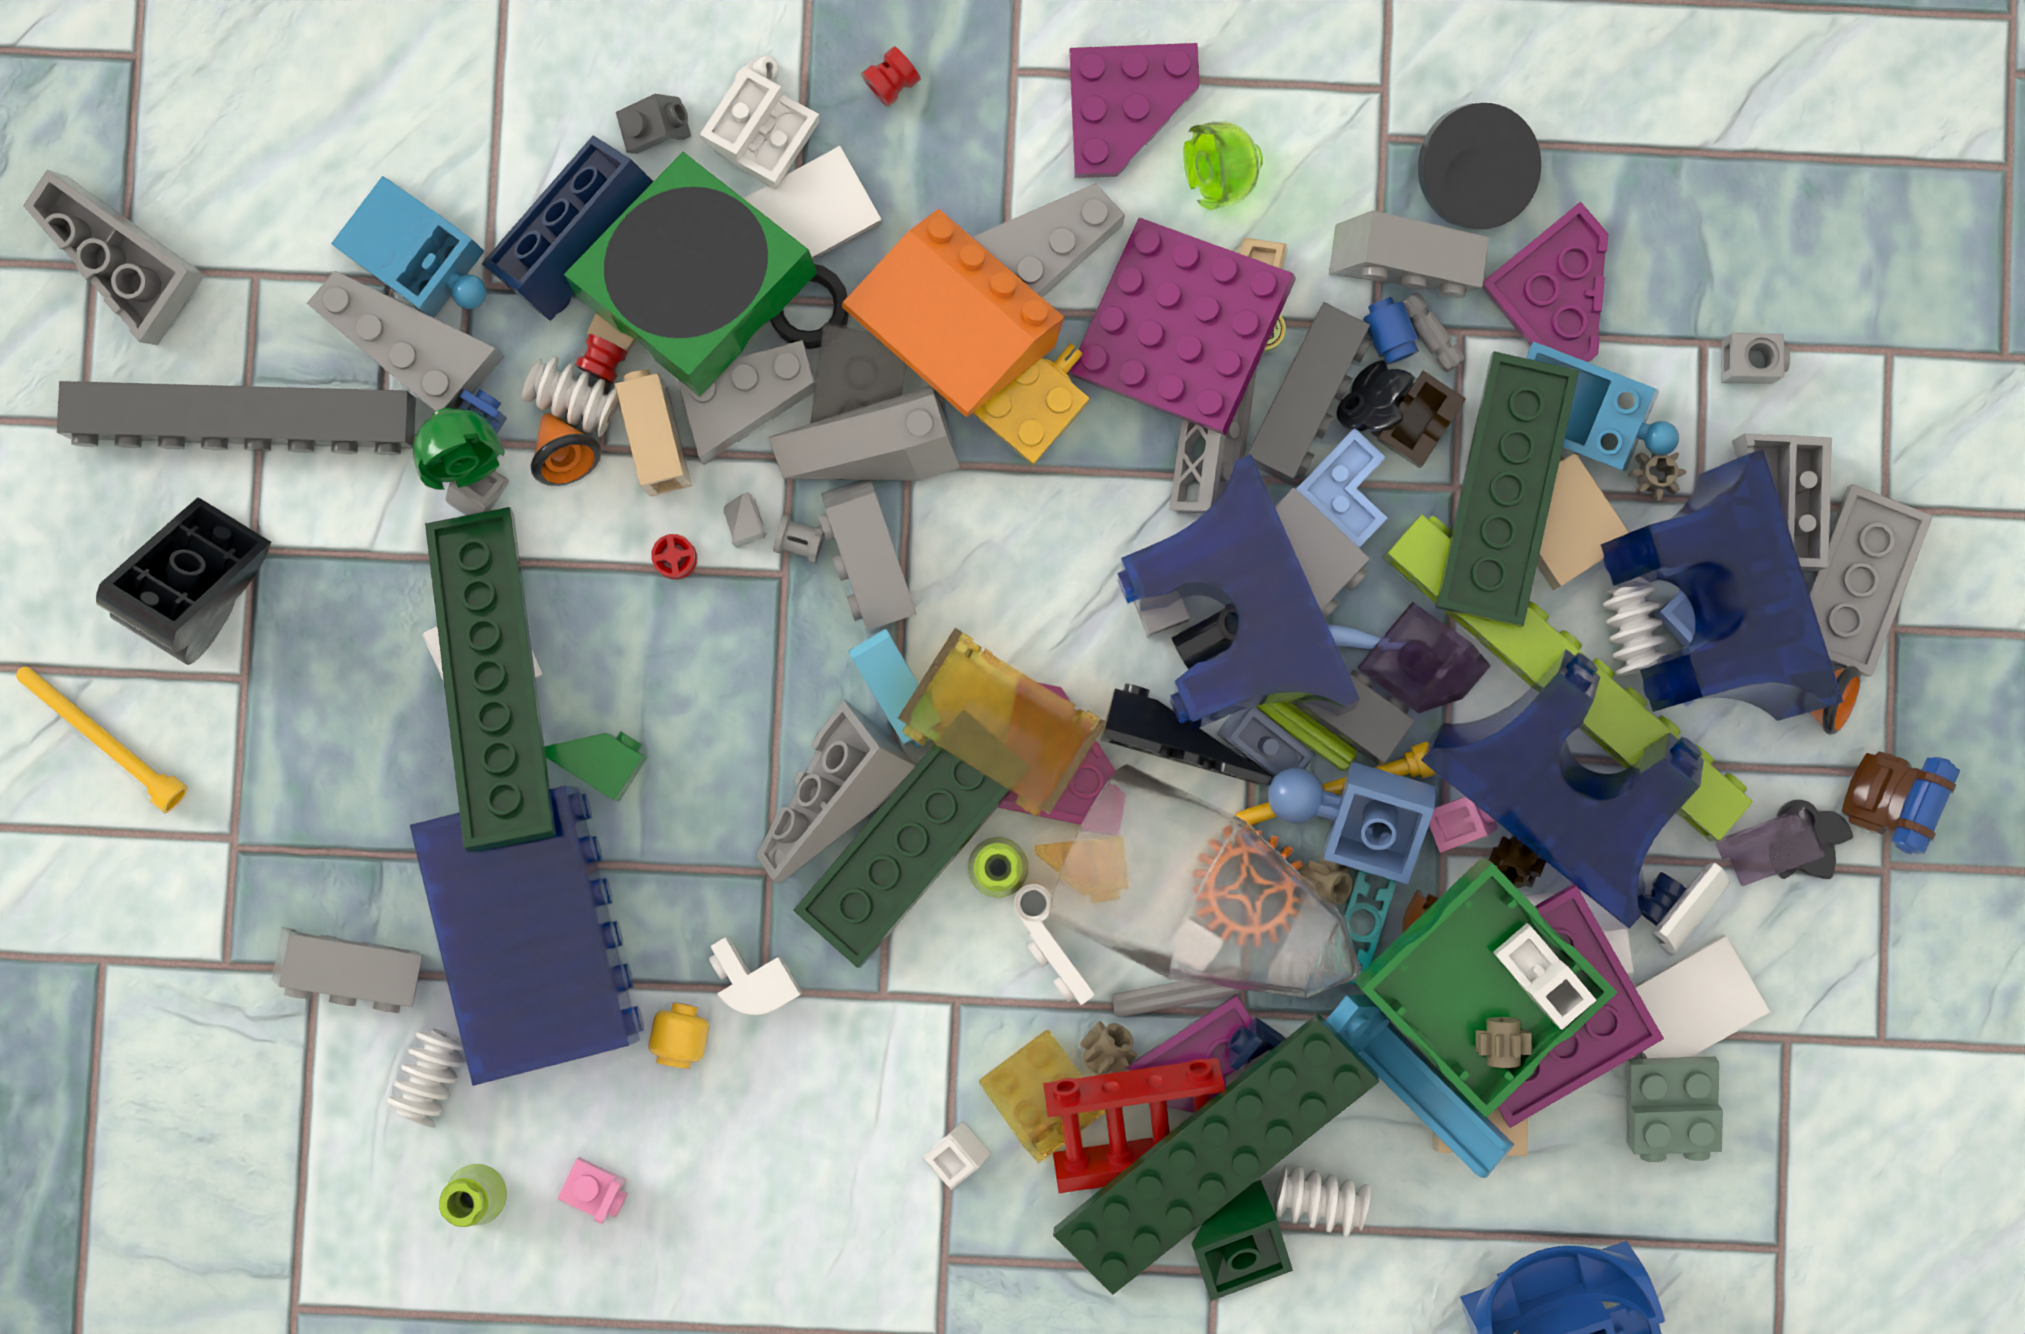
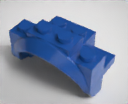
M1627 1241L1603 1249L1583 1246H1556L1542 1249L1519 1259L1504 1272L1498 1273L1497 1278L1487 1288L1460 1296L1470 1334H1514V1332L1516 1334H1662L1659 1324L1665 1322L1652 1281ZM1601 1301L1618 1303L1620 1305L1606 1309Z

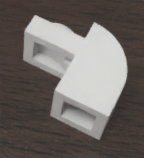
M1528 923L1493 952L1528 996L1561 1030L1596 1001L1594 996L1571 969L1558 959Z
M729 936L710 946L715 954L709 958L714 970L721 980L728 977L732 985L717 994L732 1009L749 1015L766 1014L778 1009L803 993L782 956L775 958L751 973Z

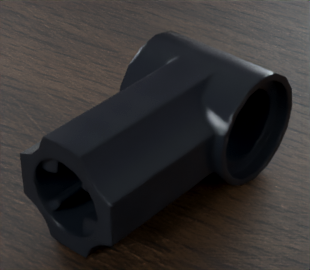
M1233 603L1171 637V640L1188 671L1248 640L1257 628L1256 614L1249 606L1243 603ZM1238 611L1247 616L1249 628L1246 633L1233 635L1228 632L1225 627V618L1229 613Z

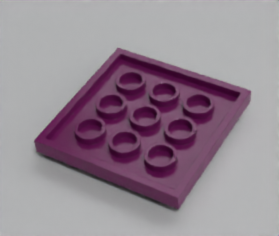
M1139 217L1080 345L1079 350L1082 353V357L1073 365L1069 373L1074 378L1226 436L1295 283L1296 277L1292 272Z
M1575 884L1542 901L1535 908L1540 916L1566 942L1572 945L1617 993L1570 1038L1559 1043L1549 1051L1535 1068L1533 1074L1497 1107L1509 1128L1664 1040Z

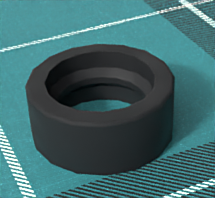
M814 264L817 274L810 281L817 282L826 287L832 295L834 302L833 314L827 324L817 330H799L789 323L784 315V310L770 320L782 339L788 343L803 340L806 349L826 346L838 338L847 325L849 313L842 308L843 301L848 297L845 286L837 274L823 265Z

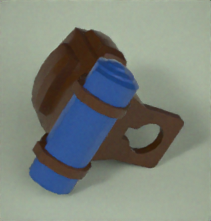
M1880 751L1875 755L1866 753L1850 780L1841 812L1849 817L1851 824L1868 830L1871 833L1883 835L1887 830L1893 832L1894 835L1891 841L1901 851L1907 854H1925L1930 841H1933L1936 835L1934 831L1950 794L1954 793L1956 788L1955 782L1960 770L1950 760L1941 757H1927L1922 769L1912 768L1911 764L1901 757Z

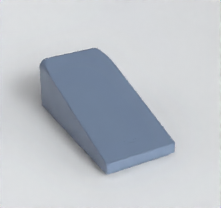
M1241 701L1217 732L1220 738L1273 778L1285 769L1295 767L1306 769L1315 757V754L1254 705L1245 701Z

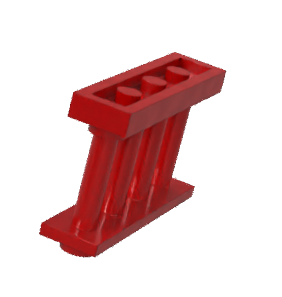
M1195 1059L1184 1063L1074 1079L1063 1078L1058 1081L1043 1083L1048 1118L1061 1116L1066 1149L1052 1152L1058 1194L1104 1187L1170 1133L1166 1100L1193 1097L1195 1113L1211 1100L1210 1094L1224 1092L1225 1085L1219 1059ZM1149 1103L1153 1137L1127 1141L1123 1107ZM1105 1109L1109 1144L1083 1147L1079 1113Z

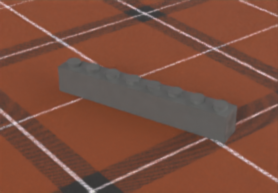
M59 381L57 433L71 439V445L82 447H97L99 440H115L114 445L123 448H141L142 441H158L159 448L185 449V442L201 443L202 449L228 450V443L245 444V450L258 452L271 451V445H288V451L298 453H313L315 446H331V452L339 454H357L358 447H375L374 453L400 455L401 448H413L416 397L409 391Z

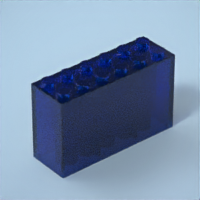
M564 785L550 789L556 830L555 837L467 853L463 847L459 812L410 825L472 1086L627 1047L640 1041L639 1032L644 1031V1022L638 1005L632 1007L628 993L629 989L634 988L632 973L628 963L621 964L617 948L623 946L620 925L617 920L611 921L607 907L608 904L613 903L612 891L608 879L600 878L597 862L603 861L600 843L597 836L591 837L589 834L586 820L592 819L590 802L587 794H581L578 787Z

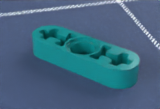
M1361 870L1356 872L1352 890L1347 899L1328 959V968L1331 975L1336 980L1346 984H1354V980L1371 964L1396 887L1395 880L1381 877L1387 881L1386 887L1377 888L1373 900L1382 901L1379 910L1368 903H1356L1358 893L1367 898L1370 884L1364 882V877L1366 874L1371 873ZM1362 909L1370 912L1374 918V927L1366 935H1358L1350 927L1352 914ZM1345 935L1354 941L1368 942L1366 951L1357 947L1354 960L1360 963V968L1358 971L1351 970L1348 976L1342 975L1343 967L1337 965L1339 956L1347 957L1351 948L1350 944H1342Z

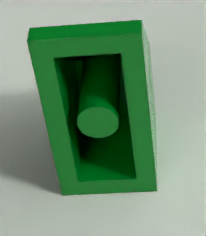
M622 731L619 732L617 737L608 733H602L545 746L546 758L614 801L621 800L648 758L638 752L642 744Z

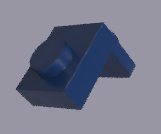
M1255 1017L1247 1028L1241 1026L1232 1035L1228 1043L1229 1067L1238 1071L1242 1066L1266 1051L1273 1050L1286 1037Z

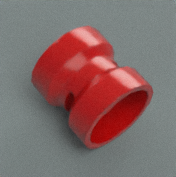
M893 46L884 54L883 63L877 66L870 65L861 73L867 86L886 107H889L898 99V94L903 87L912 88L921 80L915 67L896 46Z

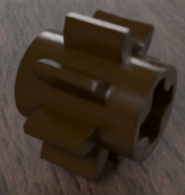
M1515 835L1510 839L1503 836L1498 847L1493 848L1488 859L1497 866L1517 889L1525 885L1532 887L1536 877H1541L1546 865V860L1538 858L1541 849L1540 845H1537L1531 838L1523 835Z

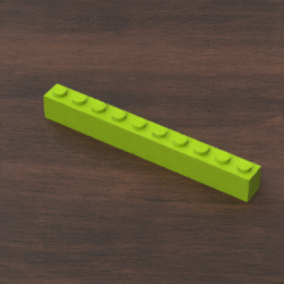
M1421 514L1382 558L1436 604L1450 543L1448 535L1451 531L1436 517L1430 516L1427 519ZM1529 601L1525 623L1522 627L1443 610L1709 842L1720 841L1753 803L1744 794L1747 791V787L1739 779L1730 773H1726L1723 776L1711 765L1714 759L1708 752L1696 744H1693L1692 747L1678 737L1681 730L1672 721L1662 715L1656 718L1645 708L1648 702L1640 693L1631 687H1627L1624 690L1612 679L1615 673L1610 667L1597 658L1593 661L1588 659L1579 651L1582 644L1565 630H1561L1558 633L1546 622L1549 619L1548 614L1535 603Z

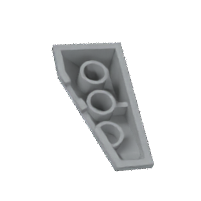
M931 386L769 437L783 479L921 481L961 468L937 391Z
M844 700L817 733L811 747L817 750L806 772L798 771L793 781L794 784L798 785V788L789 806L778 811L756 855L771 879L778 884L882 805L915 767L914 763L892 737Z

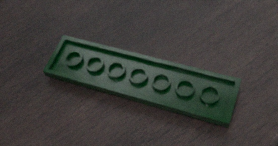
M510 507L425 523L463 847L467 853H473L555 837V822L514 513Z
M1318 1012L1229 1084L1224 1092L1218 1093L1054 1227L1053 1236L1114 1295L1379 1083L1378 1074Z

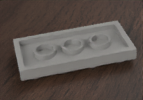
M1851 484L1847 486L1829 533L1828 568L1813 574L1787 646L1843 668L1855 666L1859 669L1861 675L1865 677L1872 676L1933 516L1857 485Z

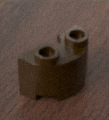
M1423 370L1415 382L1410 385L1396 402L1399 404L1398 408L1403 414V420L1386 430H1372L1371 434L1377 437V441L1416 467L1421 468L1466 398Z

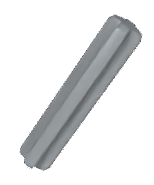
M1227 972L1116 993L1112 996V1004L1115 1015L1117 1017H1124L1240 994L1241 986L1238 974L1236 972Z

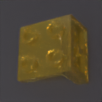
M1045 1030L983 1076L979 1083L1020 1143L1038 1163L1065 1144L1061 1116L1049 1118L1047 1116L1043 1083L1058 1081L1063 1078H1081L1082 1075L1051 1032ZM1105 1109L1079 1113L1081 1131L1105 1114Z

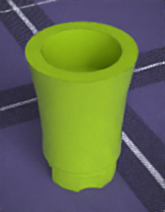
M993 837L982 841L974 848L968 861V874L972 884L981 893L994 898L1007 897L1017 892L1024 884L1028 875V860L1023 849L1014 841L1003 837ZM994 859H1002L1007 865L1006 872L1001 876H995L990 872L989 866Z
M470 1164L460 1168L453 1174L441 1192L439 1199L441 1216L457 1227H470L491 1222L502 1212L507 1199L505 1182L495 1169L484 1164ZM464 1192L471 1195L474 1206H468L464 1203Z

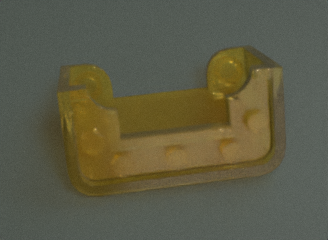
M954 628L898 717V720L905 724L902 733L922 746L925 745L927 740L932 741L1018 795L1015 804L1032 815L1038 817L1041 810L1050 814L1107 722L1090 711L1075 710L1076 705L1069 700L1066 701L995 657L986 648L982 652L981 647L973 642V638Z

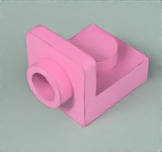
M1482 789L1435 807L1429 827L1439 852L1441 853L1486 837L1498 829L1496 824L1498 812L1493 800L1490 797H1485Z
M578 1157L558 1199L594 1216V1221L603 1224L609 1215L615 1218L618 1216L628 1194L621 1191L626 1179Z

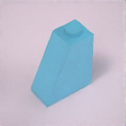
M886 629L848 651L905 746L913 742L915 747L918 748L938 736L935 728L942 723Z

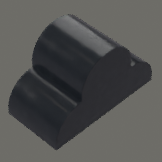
M197 497L99 584L96 593V604L110 612V618L186 665H190L198 660L214 642L226 623L236 599L247 588L261 567L270 548L271 541Z

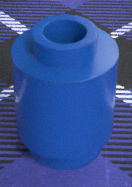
M1389 297L1368 307L1370 314L1365 316L1363 320L1370 324L1368 332L1379 357H1384L1387 365L1404 360L1419 352L1415 343L1419 339L1404 302L1394 303L1392 297Z

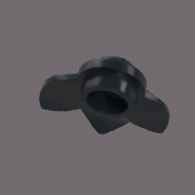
M1384 360L1368 365L1355 378L1351 393L1346 395L1338 405L1337 419L1345 428L1357 429L1358 431H1364L1368 428L1373 431H1382L1393 427L1403 420V414L1396 405V402L1407 391L1415 377L1405 370H1388Z
M1791 800L1781 806L1776 815L1778 833L1769 846L1772 867L1781 879L1791 876L1799 866L1812 876L1831 879L1836 865L1834 845L1844 843L1853 838L1849 824L1840 814L1834 811H1818L1808 801ZM1795 813L1800 814L1804 820L1803 826L1798 830L1791 825V817Z

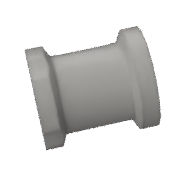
M783 515L776 534L773 551L781 553L785 550L806 556L809 562L815 564L825 536L821 525L814 528L791 521L790 516Z

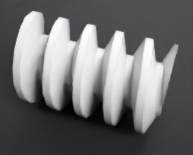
M553 356L546 364H543L542 359H539L532 367L526 379L521 399L529 403L536 398V405L542 410H546L552 405V415L560 418L567 413L568 423L574 426L583 420L582 426L584 431L592 433L598 428V437H601L610 425L619 404L616 387L608 395L603 394L605 380L600 378L591 388L588 386L589 372L584 371L575 380L573 379L574 365L569 363L559 372L557 371L558 357Z
M1641 584L1602 592L1614 595V597L1603 603V609L1617 611L1616 615L1606 620V625L1608 627L1620 628V631L1612 635L1609 641L1612 644L1623 645V649L1612 655L1613 660L1627 663L1626 666L1615 672L1616 677L1662 670L1658 665L1670 658L1668 653L1655 650L1656 647L1667 641L1665 636L1652 634V630L1663 624L1662 619L1649 617V613L1660 607L1659 602L1646 600L1647 595L1657 590L1656 585Z
M431 1029L430 1032H416L415 1036L425 1045L423 1049L409 1048L408 1053L417 1060L416 1065H401V1069L410 1077L409 1081L395 1080L393 1085L403 1094L401 1097H387L386 1099L396 1109L395 1111L398 1114L432 1128L436 1127V1125L428 1116H439L443 1111L442 1106L435 1099L443 1100L450 1096V1091L442 1083H454L458 1078L456 1073L449 1067H461L465 1062L464 1058L456 1050L468 1051L471 1048V1045L465 1040L438 1029Z
M1285 1164L1275 1194V1215L1277 1219H1280L1286 1208L1291 1209L1292 1223L1297 1224L1303 1213H1307L1309 1227L1314 1228L1322 1217L1325 1218L1326 1232L1330 1233L1337 1222H1341L1343 1236L1348 1237L1355 1226L1359 1227L1360 1232L1363 1229L1369 1210L1371 1186L1363 1184L1356 1193L1354 1181L1347 1179L1339 1189L1337 1177L1334 1175H1329L1324 1183L1321 1184L1320 1172L1315 1170L1304 1180V1171L1300 1166H1295L1289 1176H1287Z

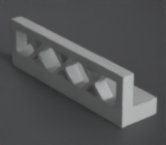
M1257 367L1226 436L1182 419L1169 510L1175 512L1206 513L1222 519H1236ZM1202 435L1206 441L1205 452L1195 460L1192 455L1193 443ZM1196 477L1200 483L1198 502H1185L1187 486Z

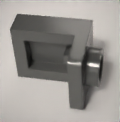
M653 94L616 112L627 153L638 154L668 139L685 140L691 136L687 123L688 113L681 99L676 96Z

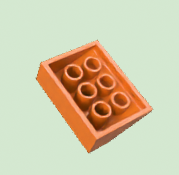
M937 209L910 229L842 303L844 310L966 418L1054 349L1064 320L1063 315L940 209Z

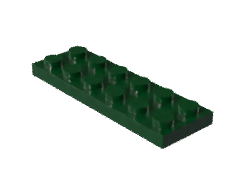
M1496 351L1491 353L1435 608L1513 626H1524L1579 370Z
M962 711L793 911L854 966L861 968L1027 774L1030 768L966 712Z

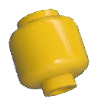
M672 1002L671 1010H660L655 1014L648 1049L657 1056L656 1063L690 1069L691 1063L699 1062L703 1058L710 1024L707 1019L697 1015V1006Z

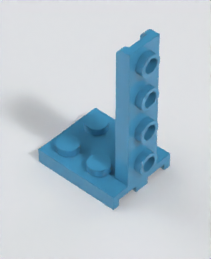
M1366 994L1346 995L1326 1021L1373 1068L1378 1077L1476 1175L1481 1178L1488 1177L1515 1145L1390 1022L1391 1020Z

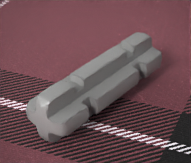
M1416 293L1404 300L1403 302L1410 320L1414 322L1415 332L1431 354L1434 352L1437 354L1436 361L1443 371H1451L1460 365L1464 360V355L1456 344L1454 346L1451 345L1450 340L1452 338L1432 311L1428 313L1426 310L1428 305L1421 295Z

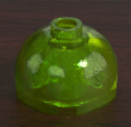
M1213 121L1191 127L1188 132H1193L1192 140L1184 141L1183 163L1190 189H1195L1198 185L1200 193L1204 198L1197 200L1198 203L1208 210H1213L1243 201L1253 191L1259 178L1260 168L1263 164L1260 147L1255 144L1251 136L1242 127L1227 121Z

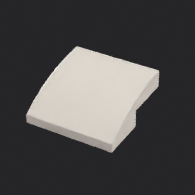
M744 66L699 135L705 143L733 164L776 189L819 124L820 118L818 113L783 95L780 85Z
M1706 864L1652 931L1661 939L1658 944L1671 955L1675 954L1729 887V878L1718 864Z

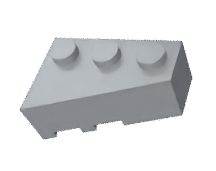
M1372 210L1336 224L1329 274L1399 284L1409 289L1439 290V294L1445 297L1464 298L1465 293L1483 287L1489 237Z
M803 340L736 358L700 397L678 380L697 453L704 465L734 443L740 442L749 436V433L770 419L773 420L817 391Z
M859 480L821 493L826 513L819 515V519L826 540L835 538L840 554L832 557L840 580H850L854 594L847 596V600L854 621L863 619L868 631L916 615L872 481Z
M282 927L272 979L278 987L285 988V996L311 999L312 992L330 995L329 1002L355 1006L356 1000L361 999L374 1001L373 1009L399 1013L400 1006H413L422 955L417 951L367 942L360 943L336 939L334 936L323 934L316 936L297 933L295 929Z

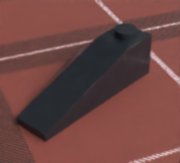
M1125 683L1123 690L1114 689L1100 741L1265 787L1270 786L1272 781L1270 775L1160 701L1149 698V689Z

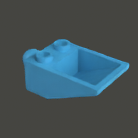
M384 176L380 178L331 243L430 317L435 318L451 295L455 303L464 309H475L482 305L486 299L487 290L484 282L475 275H467L485 251L472 238Z
M1533 341L1526 357L1527 359L1579 370L1563 443L1564 448L1623 471L1627 470L1639 439L1643 440L1646 448L1655 455H1668L1676 449L1679 443V433L1673 424L1667 421H1657L1651 425L1646 423L1659 394L1658 389ZM1624 393H1631L1635 397L1634 406L1627 410L1622 409L1619 405L1620 396ZM1612 433L1618 438V445L1613 450H1606L1602 446V439L1605 435Z

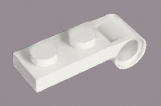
M1036 883L1022 886L1016 892L1013 904L1016 914L1029 930L1028 934L1033 939V942L1027 945L1028 949L1042 967L1050 962L1059 975L1053 983L1067 1002L1076 998L1080 1005L1084 1004L1095 994L1042 923L1053 909L1051 893L1044 886ZM1031 890L1041 892L1046 899L1044 911L1036 916L1025 914L1020 906L1022 896Z

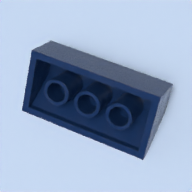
M593 135L481 264L532 308L551 321L557 313L562 312L569 305L571 297L575 294L564 274L654 181L632 159Z

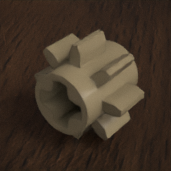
M1642 452L1637 454L1635 459L1640 466L1638 469L1628 473L1629 477L1637 478V482L1640 485L1635 493L1640 494L1645 490L1652 492L1654 501L1662 499L1663 488L1671 494L1677 493L1680 489L1674 481L1676 478L1686 474V470L1678 469L1675 462L1679 453L1676 452L1670 456H1659L1651 453L1652 458H1649ZM1656 466L1658 471L1665 473V478L1658 481L1657 476L1650 475L1649 469Z
M1322 854L1319 863L1310 860L1302 867L1298 877H1301L1300 879L1303 880L1305 885L1298 886L1303 891L1302 894L1306 896L1305 901L1310 902V906L1328 912L1331 903L1340 905L1348 899L1352 890V878L1347 873L1350 869L1348 866L1323 859L1324 854Z
M1488 1018L1486 1020L1487 1030H1476V1052H1479V1055H1487L1488 1066L1498 1068L1521 1066V1054L1532 1055V1033H1529L1528 1029H1521V1020L1518 1018Z
M1098 1021L1080 1042V1045L1086 1049L1083 1053L1085 1064L1091 1071L1099 1075L1108 1074L1110 1071L1112 1073L1122 1072L1137 1056V1053L1131 1050L1134 1044L1131 1033L1124 1026L1117 1023H1111L1105 1027L1101 1021Z

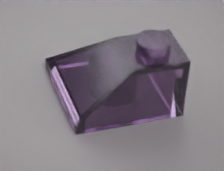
M1412 602L1357 668L1419 714L1463 699L1491 665L1470 641Z

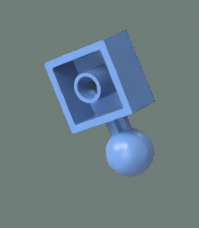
M1353 761L1351 762L1341 795L1324 791L1319 779L1312 772L1303 768L1285 769L1273 778L1268 789V802L1273 813L1281 820L1297 824L1309 821L1316 815L1332 820L1326 838L1323 859L1404 884L1409 883L1435 809L1436 786Z

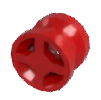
M589 334L586 340L587 350L583 356L577 358L575 366L582 371L589 372L590 375L598 379L601 378L605 382L614 384L617 377L616 367L619 362L625 361L628 352L608 340Z
M668 534L662 536L655 542L651 550V560L654 567L664 577L671 580L684 579L694 572L698 555L695 547L681 535Z

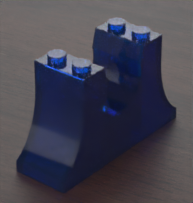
M1764 449L1748 453L1699 474L1691 497L1683 508L1669 520L1644 526L1600 544L1604 555V565L1610 574L1613 586L1640 587L1656 580L1667 581L1677 586L1687 596L1694 611L1695 631L1688 647L1661 656L1640 670L1643 679V690L1650 702L1652 712L1698 699L1728 698L1744 701L1759 707L1770 714L1776 721L1844 702Z
M1252 454L1235 461L1231 477L1224 491L1216 502L1196 521L1160 542L1121 558L1122 571L1117 573V581L1127 604L1135 601L1139 612L1169 607L1181 598L1202 595L1213 598L1223 604L1234 619L1236 637L1231 646L1215 659L1198 662L1174 681L1175 693L1170 695V703L1179 724L1188 722L1191 731L1238 711L1258 705L1279 702L1311 704L1329 710L1338 716L1356 708L1360 697Z
M1565 649L1542 677L1523 696L1508 707L1486 718L1472 722L1442 723L1432 735L1421 761L1630 929L1641 917L1646 890L1642 866L1646 854L1661 829L1700 787L1704 760L1700 757L1702 752L1693 742L1685 737L1677 739L1669 732L1647 746L1638 761L1621 772L1604 774L1591 771L1582 766L1571 754L1567 744V737L1574 730L1581 727L1594 701L1600 676L1596 673L1598 671L1596 665L1581 653L1573 655Z

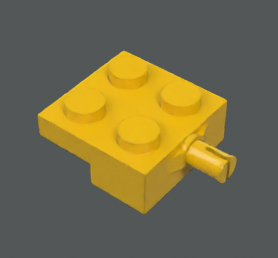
M1071 343L1068 344L1054 362L1041 358L972 413L1033 466L1089 404L1090 398L1071 382L1067 374L1079 358L1082 357V353L1078 349L1072 354L1075 346Z

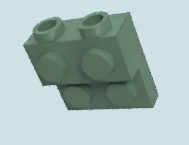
M1712 1056L1628 1060L1627 1144L1634 1155L1640 1154V1159L1647 1162H1662L1666 1160L1667 1154L1683 1153L1686 1159L1704 1161L1710 1158V1152H1722L1723 1110L1718 1104L1719 1061L1717 1058Z

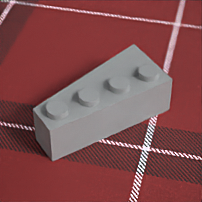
M46 170L23 205L54 243L66 252L76 264V269L86 280H89L105 298V303L115 314H118L130 328L129 331L141 343L152 345L160 343L205 276L201 271L66 175Z
M337 271L330 275L306 303L435 412L448 407L458 409L463 402V399L460 397L463 390L465 389L473 394L504 358L495 347Z

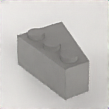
M1094 183L979 233L972 238L1043 298L1123 226L1125 214Z
M1744 433L1732 440L1770 570L1815 573L1828 568L1832 437Z

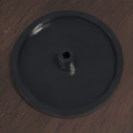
M1470 103L1445 113L1433 124L1426 134L1418 158L1419 183L1428 204L1447 222L1467 229H1490L1513 220L1532 200L1541 175V153L1532 129L1517 113L1507 107L1494 103Z

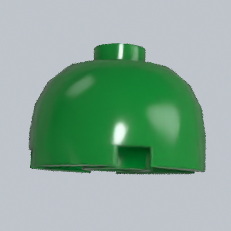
M450 407L437 410L432 414L431 418L425 421L415 434L413 445V458L420 480L425 486L436 490H445L442 482L456 481L458 488L484 479L499 467L500 464L497 457L499 455L504 457L505 453L499 436L485 417L472 410Z

